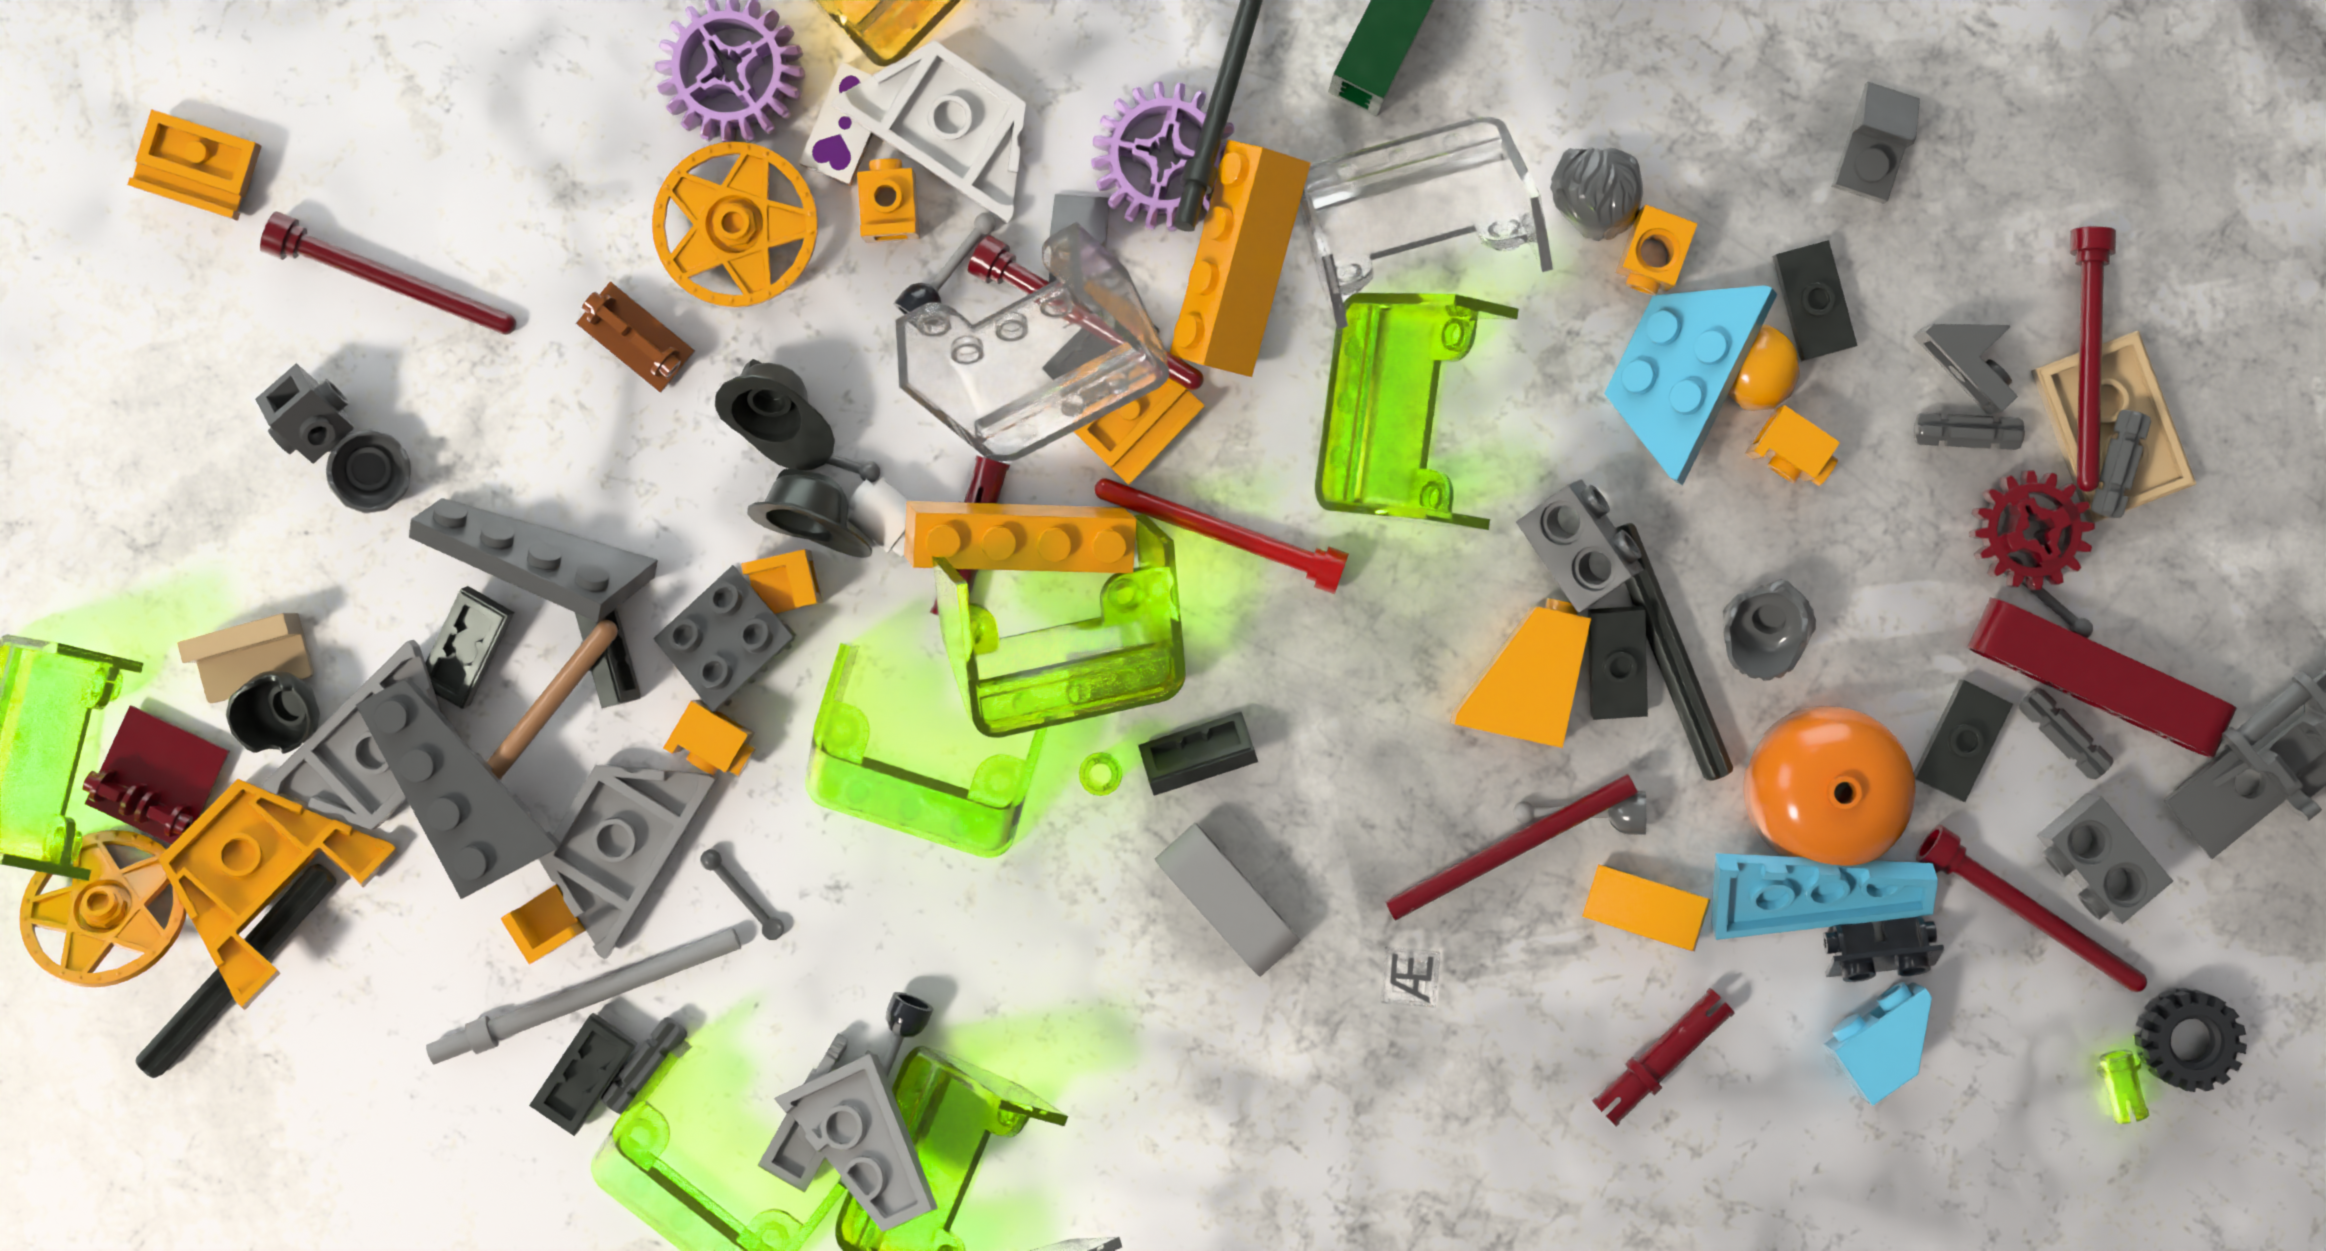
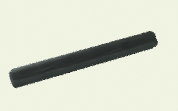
M1633 523L1616 527L1617 531L1624 530L1627 532L1641 552V558L1638 561L1644 570L1625 582L1634 606H1643L1645 609L1647 639L1702 775L1709 781L1725 777L1733 772V765L1637 528Z
M320 864L310 866L244 940L268 960L336 885L337 880L334 875ZM218 968L136 1057V1065L147 1076L157 1078L163 1075L233 998Z

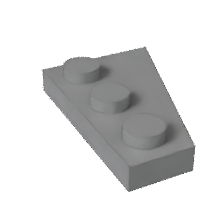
M878 1054L866 1055L774 1098L784 1112L790 1113L806 1132L805 1137L815 1150L822 1152L841 1175V1182L882 1232L895 1229L938 1209Z

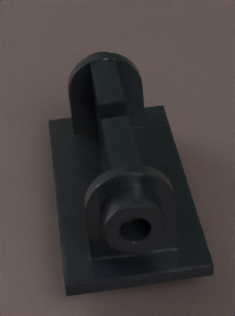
M1923 917L1883 921L1882 930L1885 941L1876 942L1872 922L1833 926L1832 932L1823 933L1825 953H1835L1825 974L1826 977L1842 976L1845 982L1865 981L1875 977L1876 972L1897 970L1899 976L1920 975L1930 971V966H1935L1944 951V945H1929V943L1937 942L1936 926L1934 921L1924 922Z

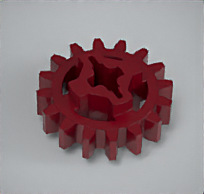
M2029 470L2021 472L2020 485L2012 475L2000 478V486L2003 492L1992 488L1984 490L1982 495L1989 503L1988 508H1975L1972 510L1971 514L1977 519L1982 520V527L1969 531V537L1982 539L1984 546L1978 549L1974 556L1976 559L1991 558L1993 563L1987 571L1990 577H1997L2006 571L2008 572L2006 586L2019 587L2025 577L2029 590L2042 589L2043 576L2051 585H2059L2064 582L2061 572L2062 568L2070 572H2078L2082 568L2074 555L2076 552H2091L2092 546L2081 540L2082 532L2094 530L2095 523L2081 522L2080 514L2085 512L2090 505L2088 501L2072 502L2070 498L2077 488L2073 483L2065 484L2057 489V474L2046 473L2038 483L2035 471ZM2028 493L2041 495L2049 499L2056 506L2051 509L2040 507L2035 498H2030ZM2004 510L2006 518L2001 532L1997 533L1998 521ZM2037 521L2040 530L2033 534L2034 539L2026 540L2023 531L2030 527L2029 522ZM2065 528V539L2061 549H2059L2057 544L2062 529ZM2016 551L2026 555L2028 562L2033 563L2035 567L2020 565L2009 558L2007 554Z

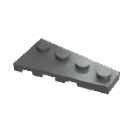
M441 498L413 517L410 522L409 538L597 623L655 578L657 559Z
M410 677L402 679L356 704L460 899L475 893L562 846L550 831L546 832L529 813L531 810L516 794L512 795L493 774V769L479 753L475 754L457 734V729Z

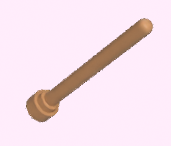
M603 620L596 625L489 758L487 763L491 766L493 774L499 780L502 779L615 639L618 630L614 622Z

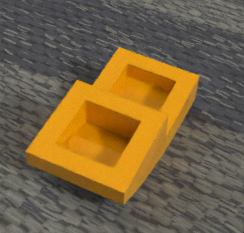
M1598 864L1582 917L1666 944L1695 951L1711 899Z

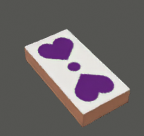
M843 62L840 63L799 160L801 166L848 186L852 185L873 133L831 106V102L838 94L851 89L873 75Z

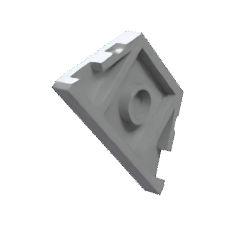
M414 639L406 641L262 784L266 791L276 795L283 793L308 803V807L327 814L337 813L344 816L348 822L369 830L380 827L407 799L356 704L400 680L410 677L440 710L420 645Z
M601 764L595 765L553 833V836L562 846L538 860L551 881L559 886L563 893L564 902L574 918H579L595 944L593 948L598 956L607 959L614 950L718 780L714 775Z

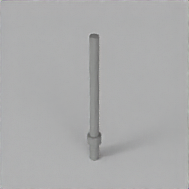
M732 928L491 1020L488 1016L471 1021L465 1024V1030L427 1044L428 1057L432 1064L435 1065L472 1050L475 1054H479L498 1047V1040L741 949L739 937L735 929Z

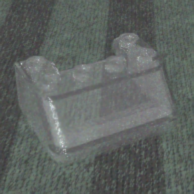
M1078 222L1051 235L1042 246V261L1045 268L1057 278L1054 282L975 324L968 321L954 308L941 303L925 304L895 320L899 388L988 459L998 462L1020 459L1158 389L1169 377L1167 352L1127 268Z

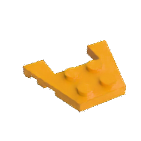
M237 779L158 860L230 989L234 1000L241 1008L246 1010L281 974L278 969L239 936L256 916L319 852H323L364 888L398 851L390 842L371 837L353 829L352 826L335 819H328L305 809L302 805Z

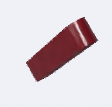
M1992 597L1989 598L1967 646L1969 650L2178 746L2209 758L2215 757L2223 740L2222 733L2228 729L2237 709L2234 705L2020 607Z

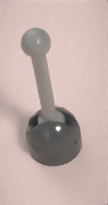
M1638 791L1634 796L1592 818H1608L1611 825L1623 834L1646 835V791ZM1519 802L1513 809V815L1518 822L1528 823L1533 818H1544L1563 807H1533L1529 802Z

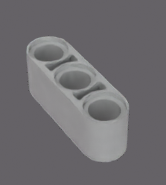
M1197 823L1192 824L1155 858L1156 863L1259 977L1301 941L1286 921Z

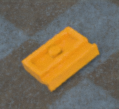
M151 109L135 162H137L133 178H129L127 185L238 221L241 201L243 197L246 198L262 145Z
M1138 360L1071 430L1130 485L1205 408V405L1188 389Z

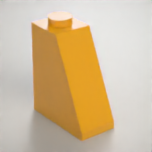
M1547 598L1545 608L1530 607L1452 711L1450 723L1563 748L1591 618L1578 616V612L1572 603Z

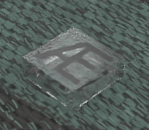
M1385 947L1380 1002L1436 1008L1441 953L1439 951Z

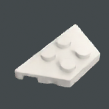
M935 40L834 97L831 106L1004 222L1008 223L1014 211V195L1026 102Z

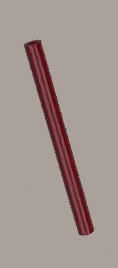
M1626 774L1385 901L1396 921L1634 796L1638 791L1629 774Z

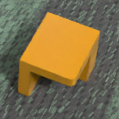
M803 549L741 563L743 574L749 575L751 586L774 614L823 603L811 550Z
M557 884L521 907L501 917V921L529 965L586 931L579 918H574L564 902L563 893Z

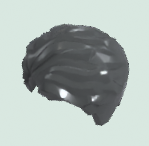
M1592 147L1589 149L1569 148L1563 153L1551 177L1550 189L1553 193V201L1556 208L1585 238H1592L1595 241H1600L1602 238L1609 240L1615 238L1616 234L1625 232L1637 217L1643 197V182L1637 159L1631 154L1616 148L1603 150L1598 148L1595 150Z
M1782 579L1765 586L1761 585L1752 592L1737 594L1723 610V633L1729 661L1741 674H1747L1749 678L1772 680L1774 677L1781 678L1786 672H1791L1816 630L1814 609L1810 606L1809 601L1789 581Z

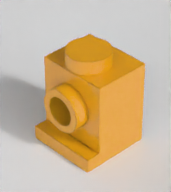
M886 158L869 161V171L857 172L861 221L860 236L866 243L920 239L917 185L914 170L912 168H902L901 159ZM883 188H892L896 191V200L888 207L880 206L876 200L878 192Z
M1784 405L1774 409L1745 452V455L1753 460L1762 458L1764 455L1768 456L1771 460L1767 466L1791 483H1795L1800 478L1803 481L1810 480L1817 486H1821L1838 462V459L1832 456L1840 442Z
M692 700L663 749L674 754L681 752L685 748L690 751L686 760L699 769L715 775L717 770L720 769L725 773L730 771L739 777L755 753L756 749L749 745L755 732L720 711L714 714L702 700Z

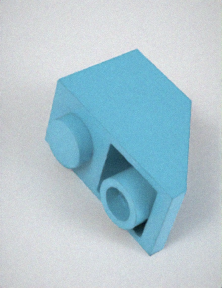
M1900 982L1888 988L1877 998L1879 1006L1863 1017L1856 1013L1842 1020L1831 1031L1834 1037L1824 1043L1860 1097L1872 1106L1919 1073L1932 996L1926 988L1915 982L1907 986L1904 982Z

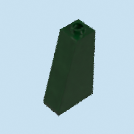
M1371 0L1333 73L1328 93L1377 117L1435 0Z

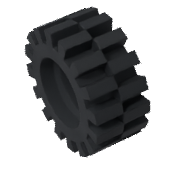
M2176 988V993L2165 991L2158 996L2161 1001L2158 1003L2148 1002L2144 1009L2149 1014L2146 1019L2138 1017L2136 1026L2142 1028L2141 1035H2134L2135 1045L2141 1047L2143 1051L2138 1053L2141 1062L2150 1067L2148 1071L2153 1076L2185 1091L2195 1092L2196 1088L2206 1092L2214 1090L2213 1083L2215 1082L2224 1085L2231 1080L2226 1074L2230 1069L2238 1072L2243 1063L2236 1061L2238 1052L2246 1054L2247 1044L2240 1042L2239 1036L2246 1035L2244 1025L2237 1023L2235 1020L2240 1016L2233 1008L2226 1006L2225 1001L2196 989L2193 991L2187 988ZM2198 1019L2208 1029L2210 1036L2208 1048L2197 1059L2181 1060L2174 1053L2171 1046L2173 1030L2182 1021Z

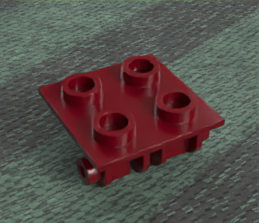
M130 705L99 773L91 771L84 780L82 790L89 793L84 804L172 845L200 817L230 750Z

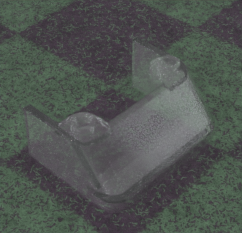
M1476 117L1314 162L1310 165L1299 209L1320 285L1337 329L1348 327L1342 296L1358 293L1372 280L1374 271L1371 260L1475 232L1482 245L1502 252L1514 250L1520 245L1528 243L1541 271L1553 270L1541 194L1506 124L1498 118Z

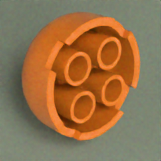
M1816 706L1790 713L1774 723L1763 734L1764 737L1754 750L1748 768L1745 769L1743 793L1746 810L1753 827L1772 850L1781 856L1805 857L1831 865L1851 866L1875 861L1895 845L1905 831L1912 816L1916 785L1908 754L1897 737L1886 726L1871 716L1856 710L1835 706ZM1842 782H1847L1850 786L1841 792L1837 801L1834 795L1836 786Z

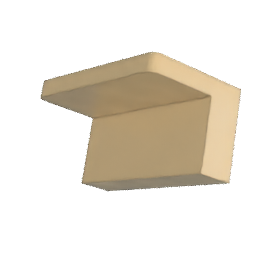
M281 613L177 642L182 663L197 664L206 700L209 703L229 700L234 692L251 678L262 672H289L300 680L314 675V668L298 613Z

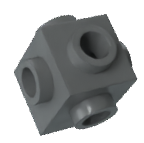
M297 363L255 399L270 426L268 433L273 440L288 454H292L295 450L299 451L312 464L325 453L330 452L337 443L354 429L344 410L349 402L342 392L328 379L319 384Z

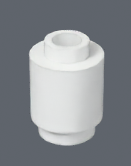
M883 478L875 485L866 479L848 500V507L853 510L848 517V521L887 553L893 550L900 557L904 556L906 502L910 500Z

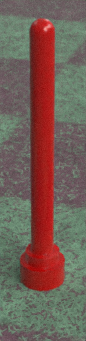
M1107 478L1100 479L1094 488L1096 496L1104 501L1307 573L1305 579L1315 582L1314 588L1331 594L1336 592L1349 553L1328 546L1327 551L1316 548L1314 553Z

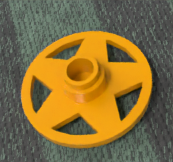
M723 142L709 145L690 154L669 173L656 197L652 215V232L659 259L668 274L679 286L707 303L723 307L741 308L772 300L789 289L799 279L808 266L816 246L818 216L815 201L807 183L786 159L774 151L756 144ZM740 155L722 185L689 174L692 169L713 158ZM770 164L777 167L792 182L802 201L803 208L769 200ZM670 198L693 224L672 253L669 250L665 229ZM804 239L793 265L778 281L772 284L769 249ZM724 265L743 295L712 292L694 283L689 278Z
M110 830L82 836L55 851L42 863L31 878L20 907L19 922L21 936L27 951L34 961L55 979L74 986L92 988L106 987L128 981L155 965L175 943L183 928L187 914L174 888V903L165 930L147 909L156 897L171 883L158 860L166 849L147 836L129 831ZM106 845L136 847L154 856L119 869ZM74 857L72 886L41 894L52 875ZM35 927L66 933L60 965L53 962L43 952L36 936ZM114 946L142 955L117 969L93 973Z

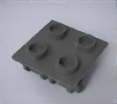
M732 565L653 639L708 708L715 714L724 704L729 706L732 703L731 698L748 682L753 684L756 681L755 676L760 671L765 673L768 670L767 665L784 649L789 651L792 648L791 642L795 640L797 635L786 622L778 619L738 569Z

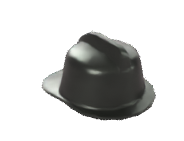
M752 359L745 365L740 376L724 382L716 392L715 409L720 419L731 429L743 436L764 456L779 466L797 470H813L825 465L833 455L835 438L831 426L808 403L805 385L801 377L793 370L783 365L761 363L758 360Z
M791 468L784 469L779 473L765 502H755L748 506L747 515L754 522L777 533L808 539L854 557L866 558L872 554L870 545L855 532L847 528L848 499L842 487L832 478L823 474Z

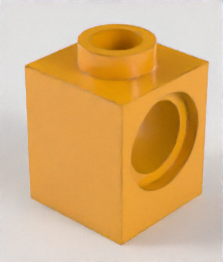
M1644 205L1634 220L1615 273L1628 277L1625 285L1636 291L1654 296L1657 295L1659 289L1668 291L1676 284L1698 223L1652 206ZM1656 240L1664 245L1667 251V261L1663 267L1649 266L1643 260L1641 247L1644 241Z

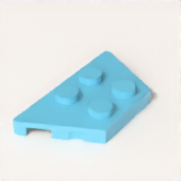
M1762 285L1653 295L1604 393L1668 476L1680 485L1684 484L1777 297V293L1771 287Z

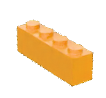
M1227 140L1223 158L1218 167L1217 180L1208 213L1204 219L1202 235L1195 261L1189 274V283L1180 316L1174 329V338L1169 353L1194 363L1252 377L1311 162L1264 147Z
M907 501L904 556L913 568L1133 573L1137 519L1123 507Z

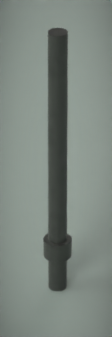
M1240 0L1194 156L1193 159L1186 161L1181 176L1180 185L1184 189L1173 225L1179 230L1193 232L1195 230L1204 197L1213 190L1218 173L1214 163L1263 0Z

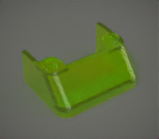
M1354 293L1343 302L1336 323L1315 479V495L1320 506L1328 511L1427 525L1489 530L1490 519L1452 513L1454 490L1450 478L1442 471L1427 469L1441 362L1460 361L1470 352L1476 337L1478 319L1517 320L1519 309L1459 294Z
M1134 515L1137 519L1136 543L1139 567L1133 568V573H1115L1107 579L1100 592L1101 617L999 638L997 622L991 612L980 604L970 603L968 583L944 556H932L942 640L967 716L980 733L991 738L1011 736L1164 702L1174 697L1180 691L1185 681L1186 668L1174 540L1147 515Z
M5 634L1 637V865L89 881L90 869L70 864L77 859L80 853L82 833L80 830H77L75 820L65 816L92 709L100 711L109 702H114L118 698L123 685V674L120 670L141 673L144 665L143 662L58 642Z
M851 642L840 643L813 729L805 774V787L810 798L822 807L979 857L994 858L1004 854L1016 838L1057 708L1049 705L1042 707L1026 760L1008 754H996L986 758L977 767L969 790L864 756L870 738L868 718L858 707L842 702L860 645Z
M684 1040L664 1059L618 1118L595 1152L591 1162V1172L595 1182L601 1189L680 1251H798L847 1189L841 1182V1175L803 1223L790 1213L773 1208L759 1212L745 1226L659 1158L669 1143L670 1126L665 1116L649 1102L692 1049L693 1046Z
M925 1046L915 1047L905 1057L891 1090L938 1209L895 1229L882 1232L848 1190L835 1225V1237L838 1246L843 1251H966L961 1238L950 1229L991 1133L1000 1137L1011 1138L1021 1132L1029 1118L1065 1126L1069 1116L1016 1082L943 1051Z

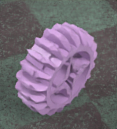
M705 0L708 14L701 16L693 6H689L685 11L692 23L686 29L680 22L675 20L669 25L671 30L679 37L678 41L675 43L670 40H661L659 48L672 56V60H660L655 63V69L658 73L672 76L657 86L658 91L663 96L676 95L667 104V110L672 115H678L686 111L681 125L687 131L695 129L702 122L700 137L708 142L715 137L719 127L721 128L722 142H734L736 129L741 130V134L747 143L755 142L756 135L753 126L760 123L767 134H772L775 132V127L768 117L775 111L781 118L789 119L791 112L781 103L782 99L785 97L798 101L802 95L799 89L788 84V80H801L805 78V70L802 67L788 64L803 56L802 48L799 45L791 44L784 46L792 39L794 31L790 25L780 26L774 30L780 18L774 9L766 11L759 18L761 4L758 0H749L743 12H740L739 0H726L725 10L720 11L716 0ZM725 29H743L757 34L762 39L753 45L747 41L740 46L730 47L722 43L716 32ZM702 43L708 54V62L705 69L695 76L697 82L690 86L688 79L689 64L695 50ZM717 50H720L727 60L731 59L737 65L738 78L744 86V91L734 81H729L724 75L723 62L717 55ZM772 53V79L766 92L759 99L753 87V77L755 72L765 64L763 59ZM731 93L741 100L745 109L736 112H717L705 108L698 102L707 96L714 99L721 94Z
M1155 82L1153 88L1155 99L1146 101L1144 91L1141 87H1136L1132 90L1136 107L1131 109L1121 98L1114 102L1117 113L1122 117L1120 121L1111 116H1102L1100 124L1105 130L1112 133V136H1094L1093 146L1099 150L1107 151L1108 155L1097 156L1091 160L1094 170H1110L1109 174L1101 177L1096 183L1099 191H1107L1117 187L1118 190L1108 200V205L1111 209L1119 208L1127 200L1131 204L1125 214L1126 221L1133 223L1140 211L1143 210L1148 212L1145 224L1146 229L1153 231L1157 225V215H1167L1168 231L1174 232L1177 228L1173 225L1181 197L1165 200V196L1170 182L1176 176L1182 175L1186 161L1193 159L1195 152L1186 148L1180 140L1182 118L1192 122L1200 130L1202 129L1206 112L1203 113L1200 109L1205 103L1206 93L1199 90L1195 93L1191 103L1183 101L1185 97V84L1177 83L1174 88V98H1164L1163 83ZM1157 115H1166L1162 129L1155 137L1150 139L1135 138V141L1125 139L1128 133L1141 121ZM1226 123L1222 140L1234 133L1232 123ZM1170 132H1173V153L1175 157L1181 159L1177 165L1171 162V168L1164 170L1163 179L1159 183L1160 174L1157 158L1151 156V153L1155 148L1160 152V146L1167 144L1168 135ZM1220 143L1214 163L1217 169L1223 158L1226 143ZM1120 156L1133 158V162L1144 165L1150 171L1152 177L1148 196L1138 192L1127 181L1120 167ZM1210 194L1205 195L1202 208L1206 213H1208L1211 202Z

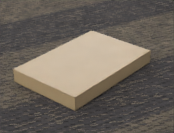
M2139 330L2103 343L2100 473L2110 439H2117L2118 433L2113 431L2118 413L2121 410H2133L2151 418V425L2146 440L2140 439L2139 445L2143 446L2144 449L2132 489H2125L2124 496L2129 497L2125 511L2196 485ZM2079 353L2031 370L2073 484L2077 487L2076 492L2080 502L2088 501L2090 505L2084 512L2087 521L2095 523L2109 517L2099 515L2091 510L2095 490L2084 492L2079 489L2076 482ZM2099 482L2096 489L2102 490L2103 483Z

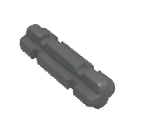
M2121 410L2118 413L2113 429L2114 432L2118 433L2117 439H2110L2099 482L2103 483L2102 490H2095L2091 503V510L2109 518H2121L2124 515L2129 497L2124 496L2125 489L2131 490L2144 449L2143 446L2139 445L2140 439L2146 440L2151 425V418L2133 410Z
M1922 412L1917 415L1914 423V439L1919 445L1939 446V441H1945L1944 445L1950 447L1990 449L1991 443H1996L1997 449L2017 450L2021 448L2025 436L2024 422L2019 417H1999V422H1993V416L1947 414V419H1941V413Z
M2036 688L2028 693L2019 704L2020 711L2032 723L2034 721L2036 723L2039 722L2040 726L2038 729L2068 759H2076L2075 766L2087 778L2096 780L2105 774L2112 766L2113 758L2100 745H2093L2094 739L2063 708L2057 709L2055 707L2057 702L2044 689Z
M666 1017L659 1022L651 1033L653 1038L651 1040L647 1039L620 1072L619 1077L621 1079L613 1081L602 1095V1101L612 1111L620 1115L628 1112L639 1098L637 1093H642L669 1060L671 1056L668 1053L670 1051L674 1052L687 1037L685 1028L674 1019Z

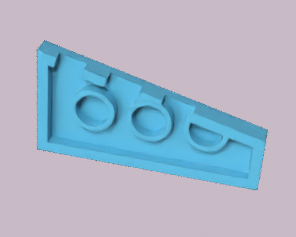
M1716 853L1711 924L1715 940L1933 915L1938 878L1933 863L1873 860L1864 864L1844 866L1821 863L1805 857Z

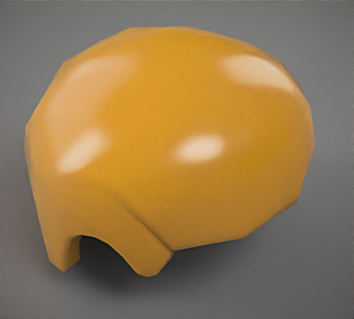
M1762 325L1728 393V396L1744 410L1760 411L1775 409L1791 397L1800 377L1797 351L1790 339L1781 331L1769 325Z

